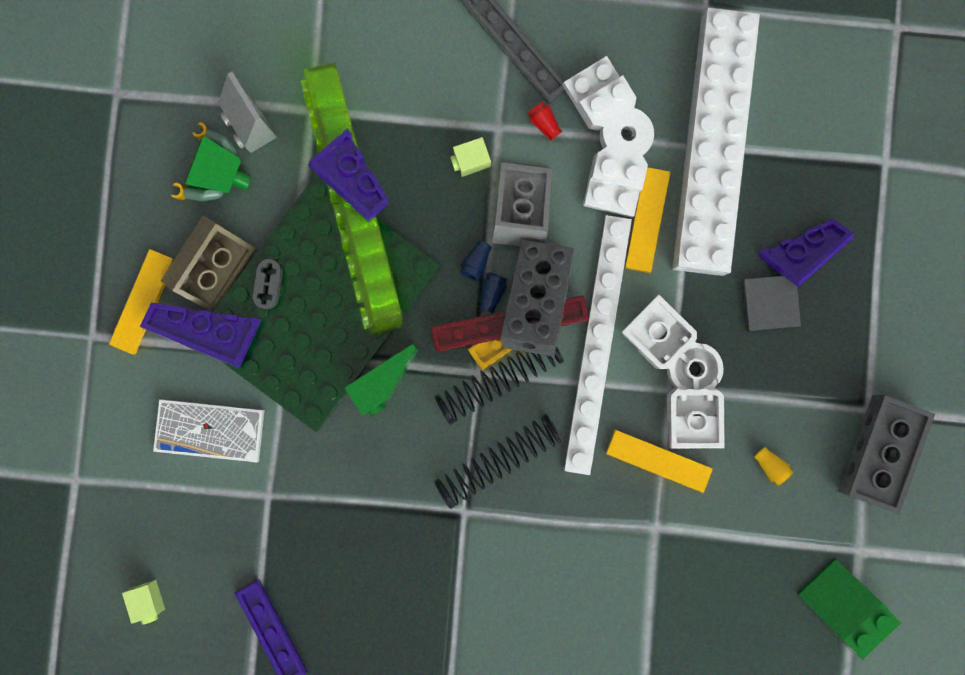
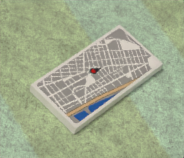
M161 399L158 406L153 452L259 462L265 410Z

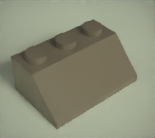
M203 215L161 279V282L177 294L213 312L231 288L256 248Z

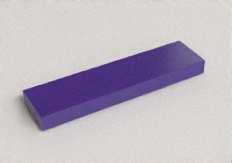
M260 579L237 590L234 594L277 675H305L308 670Z

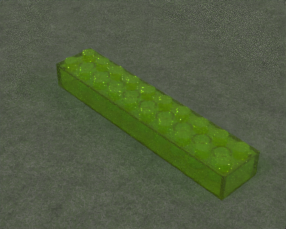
M335 62L304 69L305 79L300 81L318 153L347 128L357 147ZM327 184L331 204L337 203L333 205L337 227H343L342 230H339L344 253H350V255L346 256L349 274L351 278L356 277L357 280L353 282L357 303H363V307L359 308L363 328H369L372 335L402 327L403 317L376 216L368 222Z

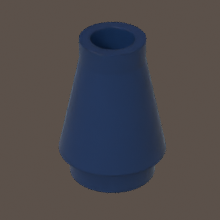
M478 241L473 250L460 264L462 267L460 273L474 281H478L480 277H483L492 247L486 242Z
M487 273L486 278H483L480 309L494 313L498 302L508 287L506 285L507 278Z

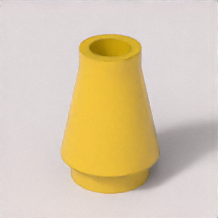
M763 447L754 456L771 483L775 482L779 486L793 474V471L789 468L791 465L766 447Z

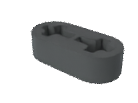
M272 259L261 261L256 271L253 301L258 307L263 309L274 308L280 296L283 269L278 262ZM270 264H272L276 274H271L270 282L267 283L268 275L264 273V269H268ZM266 286H269L268 294L272 295V300H267L264 305V300L260 299V294H265Z

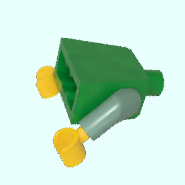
M201 122L197 125L203 129V132L201 134L193 132L192 134L200 141L184 185L179 183L173 184L175 187H180V193L178 195L171 194V197L179 200L188 199L204 202L220 199L223 194L229 193L232 185L246 190L250 183L251 175L238 171L241 159L237 157L238 152L225 135L210 130Z

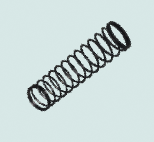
M557 347L555 359L559 364H562L564 359ZM516 351L521 369L511 356H507L513 376L504 363L498 360V365L505 382L495 368L489 365V370L497 389L485 372L481 370L480 374L488 394L476 377L472 375L471 379L479 399L467 382L463 380L462 383L471 406L458 387L454 385L453 388L463 412L448 391L445 390L444 393L454 417L449 412L439 394L435 395L434 398L449 425L457 422V416L452 403L459 413L466 417V411L461 398L468 408L475 412V407L468 390L478 404L484 407V402L476 383L487 399L493 402V397L485 378L497 395L502 397L494 373L506 390L511 392L502 366L515 385L520 387L510 360L524 380L529 382L519 355L534 376L538 377L529 353L526 352L530 364L520 351ZM531 353L543 371L547 372L540 354H537V357L535 353ZM546 355L552 366L556 367L552 356Z
M547 414L541 415V420L548 436L536 421H532L541 444L527 426L523 427L532 449L523 437L515 431L516 439L523 454L513 441L506 437L516 462L503 445L497 442L508 469L494 450L490 447L488 448L499 474L484 454L480 453L490 479L474 458H471L482 486L464 463H462V466L472 485L473 491L458 471L454 469L453 471L465 497L459 492L448 475L445 474L456 503L441 480H435L436 488L450 509L455 508V505L458 506L459 501L455 491L463 500L467 501L468 497L464 486L471 494L476 495L472 479L484 490L485 484L481 474L490 484H493L494 480L488 466L498 478L502 479V472L496 459L511 474V468L505 454L517 468H520V463L512 446L522 459L528 463L529 459L520 439L532 455L537 458L538 454L529 434L542 451L546 452V447L536 426L553 447H555V443L549 430L559 444L563 442Z

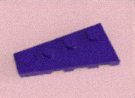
M151 303L140 327L240 368L261 320L258 318L238 317V315H225L205 310L198 311L186 309L185 307Z

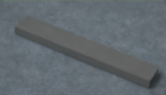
M459 0L548 105L565 92L562 86L565 81L495 0Z

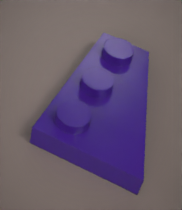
M348 128L309 161L308 167L368 222L388 205L389 200L374 173L370 172L364 161V156L360 149H357Z
M831 219L806 230L805 234L792 240L788 238L781 241L780 245L774 248H765L759 251V258L799 287L853 239L854 233L835 219Z

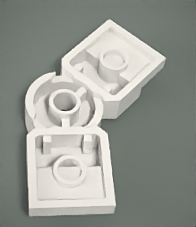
M606 56L566 80L562 86L588 128L600 131V142L603 148L593 156L583 206L632 218L635 215L639 192L643 189L648 167L642 155L650 149L653 143L654 128L649 117L641 110L634 108L637 97L624 76L620 77ZM621 130H626L630 133L631 141H626L622 138Z
M657 295L621 333L654 368L667 369L668 378L674 386V389L667 395L670 448H724V395L715 388L723 376L722 359L711 346L696 343L697 331L660 295ZM693 362H697L700 365V373L697 376H693L689 371V367Z

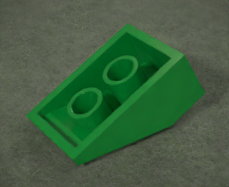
M410 345L344 388L361 415L369 413L372 416L387 407L385 402L391 398L419 351L416 345Z
M835 558L797 593L846 647L862 660L901 624L889 609Z

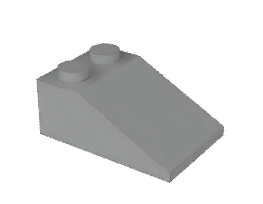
M233 71L228 73L218 102L223 110L219 114L228 127L232 125L236 133L233 135V138L241 149L245 147L252 153L277 138L251 93Z
M501 162L492 243L521 247L522 240L545 243L549 224L552 169Z

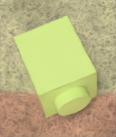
M483 137L453 147L454 155L450 156L454 170H460L462 177L491 167V160Z
M156 580L131 587L122 593L131 624L141 621L142 625L158 619L157 615L165 610Z

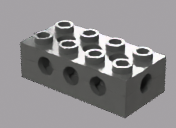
M522 240L501 333L502 348L555 357L574 262V248ZM530 321H538L535 324L528 323Z
M872 395L838 492L900 515L935 414L886 395ZM894 425H896L895 433L893 431ZM887 449V456L885 457V456H884V453H885V450ZM877 474H878V476H879L878 481L875 482V478H876V476H877Z

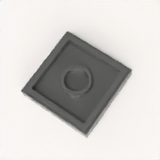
M784 276L742 280L747 331L801 326L797 286Z

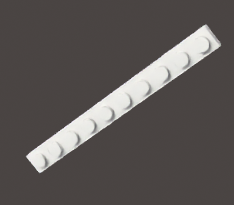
M608 215L604 219L589 321L587 323L564 464V471L585 475H590L632 219Z

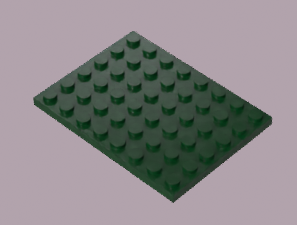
M315 174L212 312L261 320L240 368L225 362L223 363L315 432H318L347 392L344 388L358 379L441 266L376 217L370 222L365 220L326 182ZM265 259L275 260L283 269L279 301L271 309L260 308L253 301L257 267ZM270 264L268 269H264V273L268 275L267 283L270 282L271 274H276L272 264ZM266 286L265 294H260V299L264 300V305L267 300H272V295L268 294L269 286Z

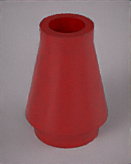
M543 101L527 113L530 118L528 121L550 141L562 133L550 106H546Z

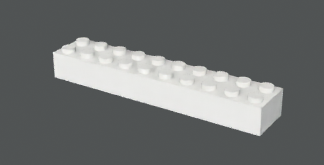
M707 8L701 18L672 270L719 276L731 273L760 14Z

